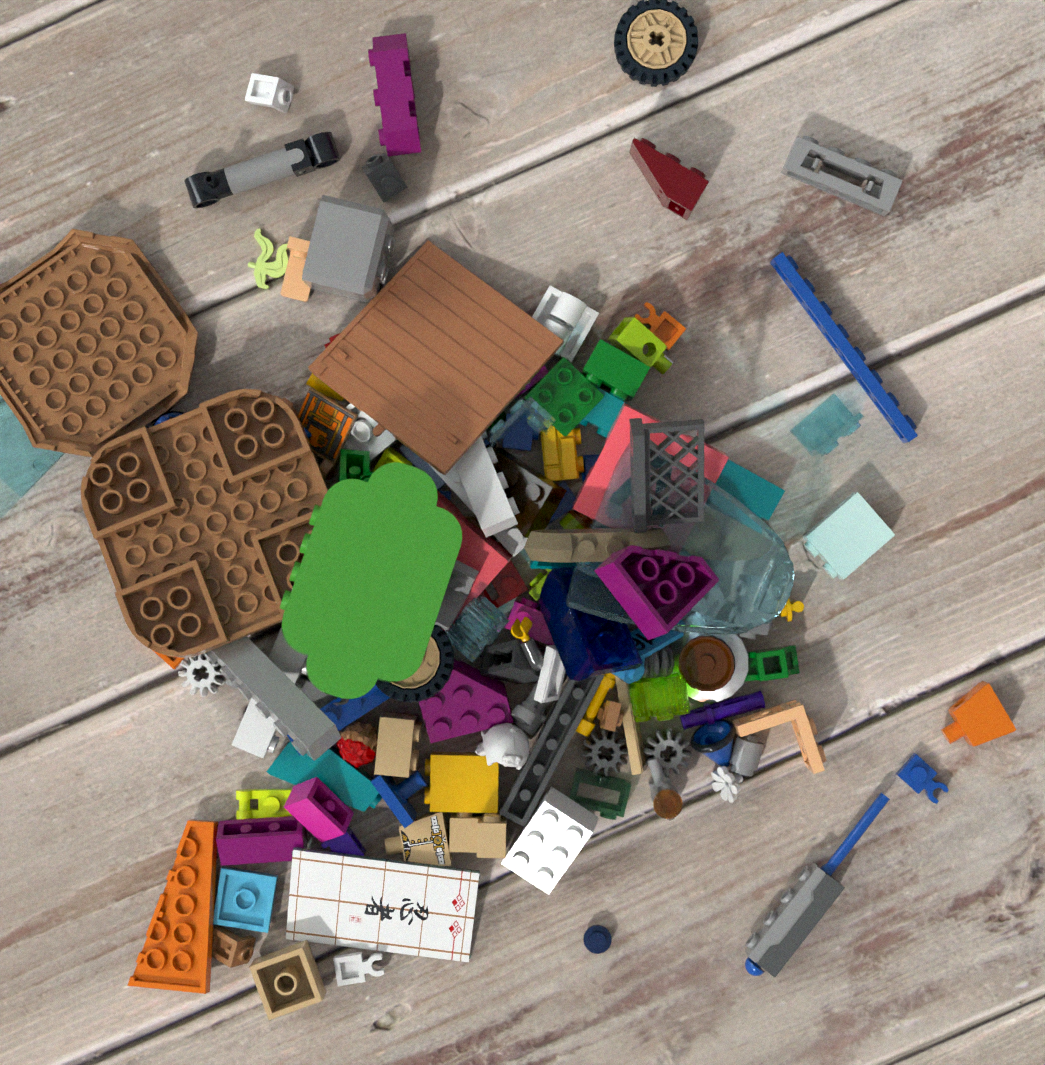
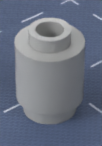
M749 734L743 737H736L730 759L732 764L731 771L745 776H753L754 770L756 771L764 747V744L759 742V736Z

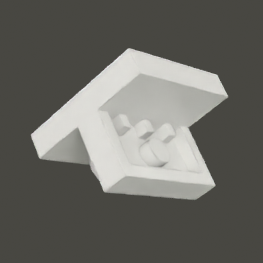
M351 403L346 406L347 409L358 414L344 445V449L370 451L371 463L387 448L394 447L400 442L388 430H385L378 437L374 436L373 429L378 423Z

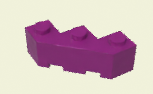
M406 33L372 37L373 49H368L370 67L375 66L378 89H373L375 106H380L383 128L378 129L380 146H386L388 157L421 153L420 132Z

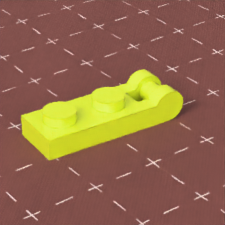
M292 789L236 790V799L239 800L236 819L293 816L284 808ZM250 799H258V809H250Z

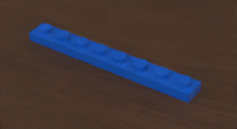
M783 252L773 258L770 264L902 443H908L918 435L914 431L917 427L908 415H902L897 408L900 404L891 392L886 393L880 385L883 381L874 369L869 370L864 363L866 357L857 346L852 347L847 340L849 334L840 323L836 325L830 317L832 315L831 309L824 301L819 302L813 294L815 288L807 278L802 279L796 270L799 267L790 255L786 257Z

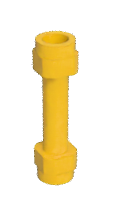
M603 669L602 672L605 676L576 729L578 733L587 737L590 736L595 727L593 721L609 689H613L616 684L615 675L606 669Z

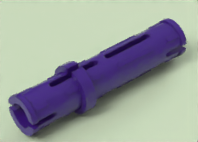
M760 690L719 703H704L703 707L679 712V717L683 730L707 723L708 725L715 724L714 721L766 707Z

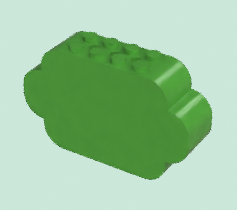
M398 462L385 464L373 472L368 482L358 479H346L334 484L325 494L321 506L316 504L314 506L309 522L314 528L311 534L305 533L299 551L304 556L301 563L295 561L289 579L294 582L292 591L285 590L280 609L285 610L282 618V634L286 643L294 651L307 656V676L313 686L325 694L342 699L361 697L374 687L377 680L395 682L409 678L418 670L423 661L462 544V530L453 514L436 506L438 500L436 485L432 478L421 469Z

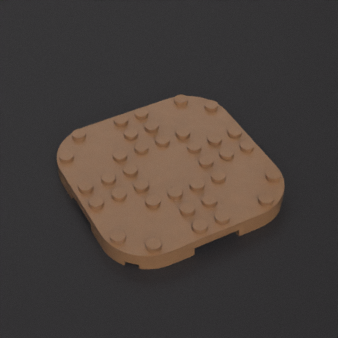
M234 390L200 403L199 408L150 428L144 426L117 437L95 453L90 460L92 463L87 470L86 476L82 478V507L93 537L99 543L117 591L115 596L125 622L138 641L158 653L180 658L194 657L282 622L285 611L280 609L285 590L292 591L294 582L289 580L295 561L302 562L304 554L299 551L305 533L311 534L314 528L313 525L309 524L315 504L321 506L328 488L306 432L297 415L284 401L261 390Z

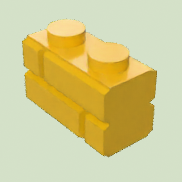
M551 424L540 425L545 477L553 482L579 479V473H584L583 456H577L576 445L581 444L580 427L574 428L567 436H563Z

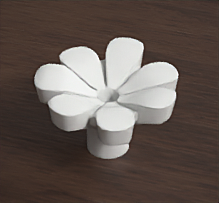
M725 766L718 767L717 770L711 772L712 778L716 781L712 783V788L716 792L721 790V798L733 803L737 799L736 794L741 791L739 784L743 782V777L738 773H728Z

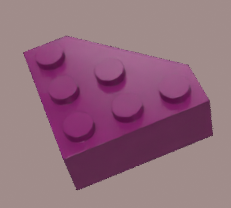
M635 545L627 546L612 553L594 570L648 640L667 634L719 581V578L702 557L693 555L687 557L677 555L676 552L658 549L654 551L647 550Z
M454 659L453 671L448 682L440 692L431 698L419 701L430 743L490 729L497 724L513 723L505 684L497 679L481 676L480 670L461 660L459 662Z

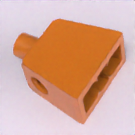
M984 681L978 683L948 709L954 722L941 729L949 744L964 737L965 741L973 747L1017 730L990 684Z

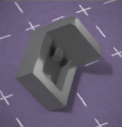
M386 153L371 156L366 161V164L362 166V170L383 202H386L407 188Z

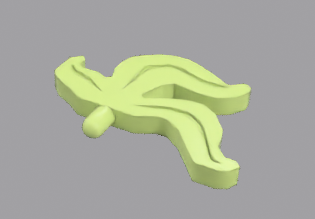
M259 228L255 231L254 237L261 246L262 254L257 258L256 263L249 262L248 267L255 269L254 276L257 286L267 290L270 288L265 284L267 275L272 278H280L286 272L289 260L287 254L288 244H283L278 248L276 261L266 263L274 253V246L268 238L262 236V230Z

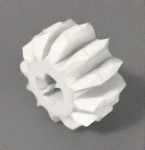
M204 654L189 657L190 661H181V665L187 668V670L180 671L178 674L180 677L187 676L188 680L184 681L182 686L186 687L191 684L190 694H196L200 688L201 697H206L208 689L211 693L215 694L218 692L216 684L225 685V680L219 677V675H223L219 669V664L216 662L213 665ZM206 667L208 669L206 673L209 672V676L201 679L199 677L201 672L198 673L197 670Z

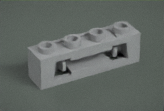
M797 136L781 174L879 215L886 216L890 212L903 181L896 178L897 174L888 169H881L879 171L870 167L871 163L862 158H855L853 160L844 156L845 152L838 148L829 147L827 149L818 145L819 142L812 137L803 136L801 138ZM819 161H822L821 165L861 182L868 180L869 183L866 184L863 192H861L863 189L823 171H819L817 174L814 170L817 168Z

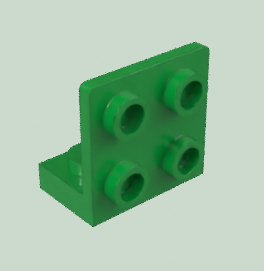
M563 357L524 397V400L532 408L534 407L563 436H567L603 399L604 395Z

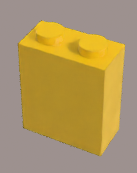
M432 752L430 759H425V776H430V787H425L424 802L425 804H430V812L498 813V762L488 766L486 755L480 756L476 752Z

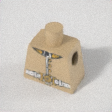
M429 812L417 816L414 822L406 828L400 823V836L385 838L387 855L403 853L405 864L417 866L452 865L453 859L452 853L449 852V835L445 812Z

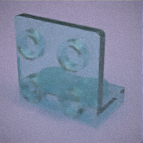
M833 393L793 427L790 432L811 456L818 454L823 456L824 454H829L839 445L836 441L839 437L842 436L844 438L855 432L861 426L858 421L864 416L860 412L852 414Z
M531 396L526 401L521 398L511 408V417L506 422L501 419L490 430V435L492 436L490 438V445L495 448L525 416H527L526 423L538 434L543 431L547 435L554 427L556 420Z

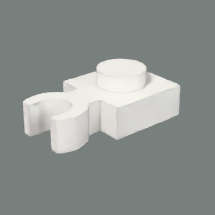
M362 952L334 956L337 986L366 982L367 973L375 977L382 976L385 973V968L376 969L373 966V962L381 960L383 954L374 953L364 960Z

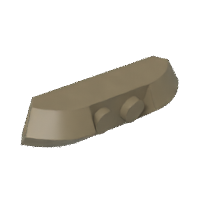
M653 527L646 528V532L635 533L634 528L551 529L531 531L524 549L532 561L560 563L604 562L612 553L630 545L641 546L642 549L653 551L656 549L667 551L671 543L662 529Z

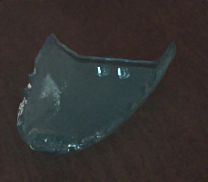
M630 443L614 468L590 529L634 528L631 510ZM658 455L650 464L659 470L668 461ZM673 466L664 475L674 481L683 472ZM688 477L679 486L689 492L697 482ZM704 477L703 522L646 526V528H660L664 531L671 543L667 551L676 552L677 555L687 557L692 555L702 557L719 578L716 585L671 630L681 633L698 632L704 634L748 633L749 630L770 623L785 607L793 588L794 568L784 542L755 513L706 477ZM659 479L651 486V489L659 494L668 485ZM674 490L665 499L674 505L683 496ZM688 501L680 510L684 513L697 512V506ZM659 503L651 510V515H663L668 509ZM577 562L573 570L566 605L605 619L625 624H635L594 571L603 562Z

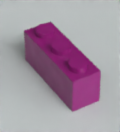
M294 816L219 821L216 842L222 866L292 861L293 850L307 852L308 839L306 828Z

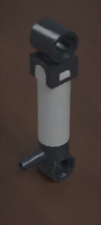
M332 132L318 133L308 137L305 141L300 139L285 144V148L213 172H201L187 177L184 182L193 208H204L219 202L222 198L292 175L298 177L313 172L315 169L325 168L338 163L340 156Z

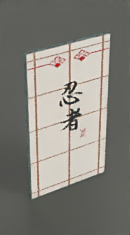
M294 847L292 851L286 939L308 940V942L469 962L471 958L470 948L478 882L481 877L480 871Z

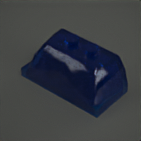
M601 562L552 569L541 588L539 606L570 680H587L608 673L637 669L643 664L616 598L594 571L601 565Z

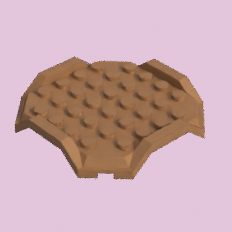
M72 229L52 251L7 282L0 284V395L23 426L34 448L92 458L100 448L111 440L144 426L148 427L189 394L199 332L156 269L132 239Z

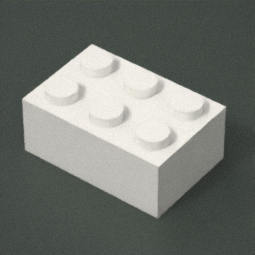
M551 786L533 811L526 826L522 827L508 847L506 858H503L501 864L547 894H550L593 834L599 817Z

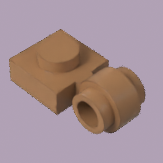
M606 700V703H603L597 715L600 728L615 732L616 726H621L624 716V710H621V703Z

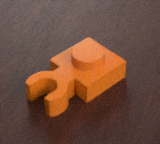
M646 302L643 306L649 311V317L642 318L638 314L634 317L643 325L648 324L651 327L649 330L667 346L665 350L669 351L687 328L666 311L659 317L656 315L654 306Z

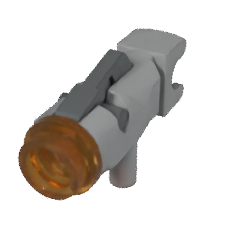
M659 757L649 759L648 764L653 781L648 782L651 790L653 808L660 818L669 821L674 820L682 811V799L676 787L672 785L670 777H664Z

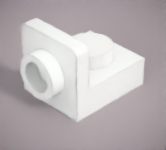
M252 73L245 101L254 105L272 107L280 112L287 113L293 98L294 86L279 77Z

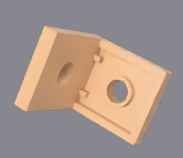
M796 699L731 720L735 726L736 733L740 737L791 721L805 766L813 774L825 771L823 762H827L822 746L818 745L814 739V735L818 734L814 720L806 715L803 704H800L799 701L797 702Z

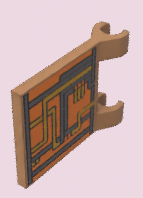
M311 387L308 389L297 417L301 421L303 428L305 427L312 434L308 439L313 453L324 459L319 466L324 480H330L334 476L341 449L344 448L358 414Z

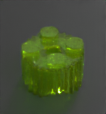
M672 673L670 676L640 678L638 681L631 683V687H629L635 722L649 721L651 717H657V721L674 719V715L690 713L686 680L683 678V675Z

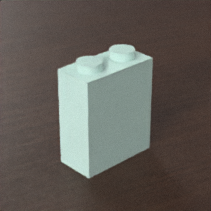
M853 492L802 537L806 541L804 547L813 557L819 555L825 562L822 567L833 579L837 576L839 579L844 580L894 537L895 534L858 492Z

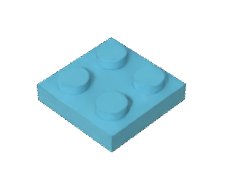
M223 866L220 872L213 924L268 933L278 875Z

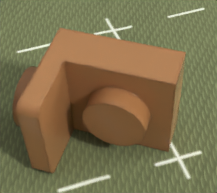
M222 926L213 927L212 957L230 968L247 964L253 955L256 938L251 935L241 938Z

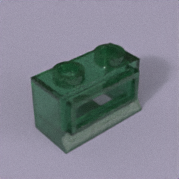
M576 767L569 798L587 810L599 811L601 817L616 820L617 816L624 817L631 789V781L610 775L605 776L602 773L594 774L593 771ZM579 783L619 791L618 803L613 804L577 795Z

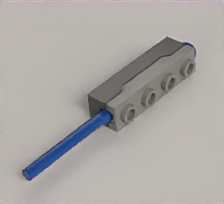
M883 793L878 795L826 864L820 867L813 862L810 867L806 865L797 877L799 881L793 889L788 888L780 899L781 905L776 911L771 910L763 920L764 926L759 933L754 932L745 944L747 946L745 952L748 956L745 961V968L750 975L760 976L766 970L773 977H776L845 889L841 882L835 879L832 874L890 800Z

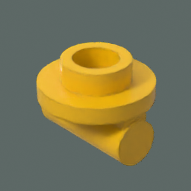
M786 593L782 596L783 600H778L780 616L786 617L787 622L792 621V611L802 612L804 604L797 600L790 602L789 595Z

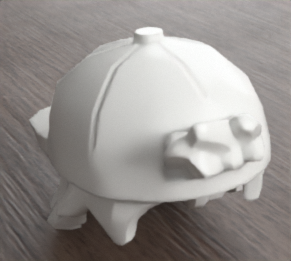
M502 723L481 731L483 742L477 745L475 752L480 756L486 755L488 766L498 762L504 767H517L516 769L518 770L523 767L529 756V741L523 730L511 723Z

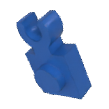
M915 753L896 773L917 794L925 789L926 797L935 804L939 802L933 796V791L936 788H941L946 793L949 791L942 782L932 780L938 773Z

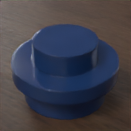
M593 925L585 931L583 941L587 950L600 954L609 949L612 938L606 927Z

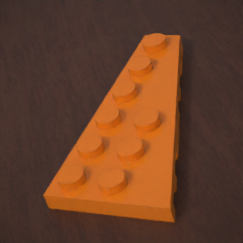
M195 819L187 821L176 851L177 857L173 868L169 870L167 875L166 887L159 897L146 933L147 938L144 947L139 952L136 960L137 966L133 976H130L127 986L202 994L210 992L218 821Z

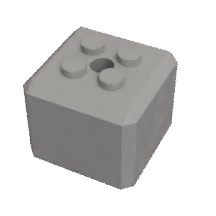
M322 195L302 275V280L310 289L369 303L380 292L381 285H385L388 278V256H393L396 240H393L395 229L385 210Z

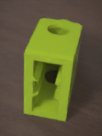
M625 317L607 338L618 349L647 366L654 367L662 375L673 364V361L663 353L667 346L635 317ZM645 344L648 346L646 354L643 353V346Z

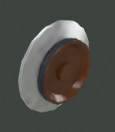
M698 622L683 630L684 636L674 641L671 646L674 656L673 673L671 676L675 685L686 696L700 702H719L731 697L744 684L749 671V654L743 640L731 628L717 622Z

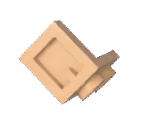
M289 237L287 248L291 252L280 292L281 296L308 302L311 289L302 280L310 241Z

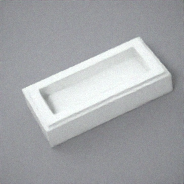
M561 643L546 647L543 666L535 692V701L545 703L559 699L571 646Z

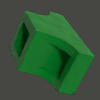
M796 645L748 651L749 671L745 681H767L788 678L789 675L800 673Z

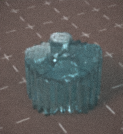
M482 595L470 601L455 620V625L452 623L449 630L444 631L451 644L471 662H474L482 654L487 644L491 645L500 636L501 631L510 622L494 604Z

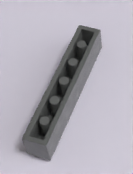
M577 659L560 692L559 699L555 701L529 751L528 760L519 770L500 807V815L523 827L526 826L605 676L602 671Z

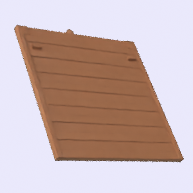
M428 240L308 368L317 378L378 423L373 429L374 436L378 437L385 430H388L397 440L440 473L446 475L564 344V340L556 336Z

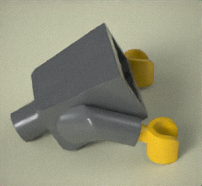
M524 617L521 623L517 618L511 627V634L522 641L516 639L486 647L484 643L489 638L487 632L481 628L473 631L468 639V644L473 649L481 652L479 654L482 659L481 676L515 684H525L539 680L545 650L538 648L534 638L529 637L528 632L532 627V621L529 618Z

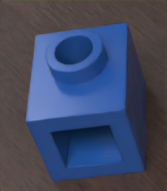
M513 409V414L507 413L503 448L531 452L532 440L538 441L540 424L535 423V417L530 416V411Z

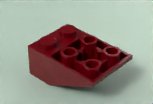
M634 137L629 153L663 207L688 220L709 183L705 179L706 175L694 167H691L689 170L680 164L681 160L673 154L666 153L664 155L655 150L656 145L645 138L638 140Z

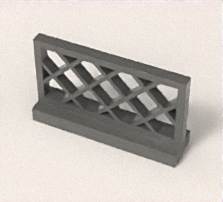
M642 418L629 419L631 510L634 532H646V526L703 522L704 420L643 424ZM697 430V436L689 443L679 437L685 431ZM663 432L668 436L659 445L650 440V433ZM675 441L683 448L675 456H671L665 449ZM690 452L697 460L690 467H686L679 461ZM658 455L668 461L659 470L650 464ZM673 466L683 472L674 481L664 475ZM688 477L697 482L689 492L679 486ZM660 479L668 486L658 494L651 489V486ZM675 490L683 497L673 505L665 498ZM690 501L697 506V512L684 513L680 508ZM659 503L668 509L663 515H651V510Z

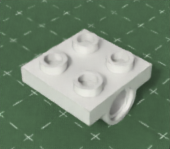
M549 286L532 318L564 340V344L555 354L561 358L565 357L572 363L597 319L599 312L591 309L578 298Z

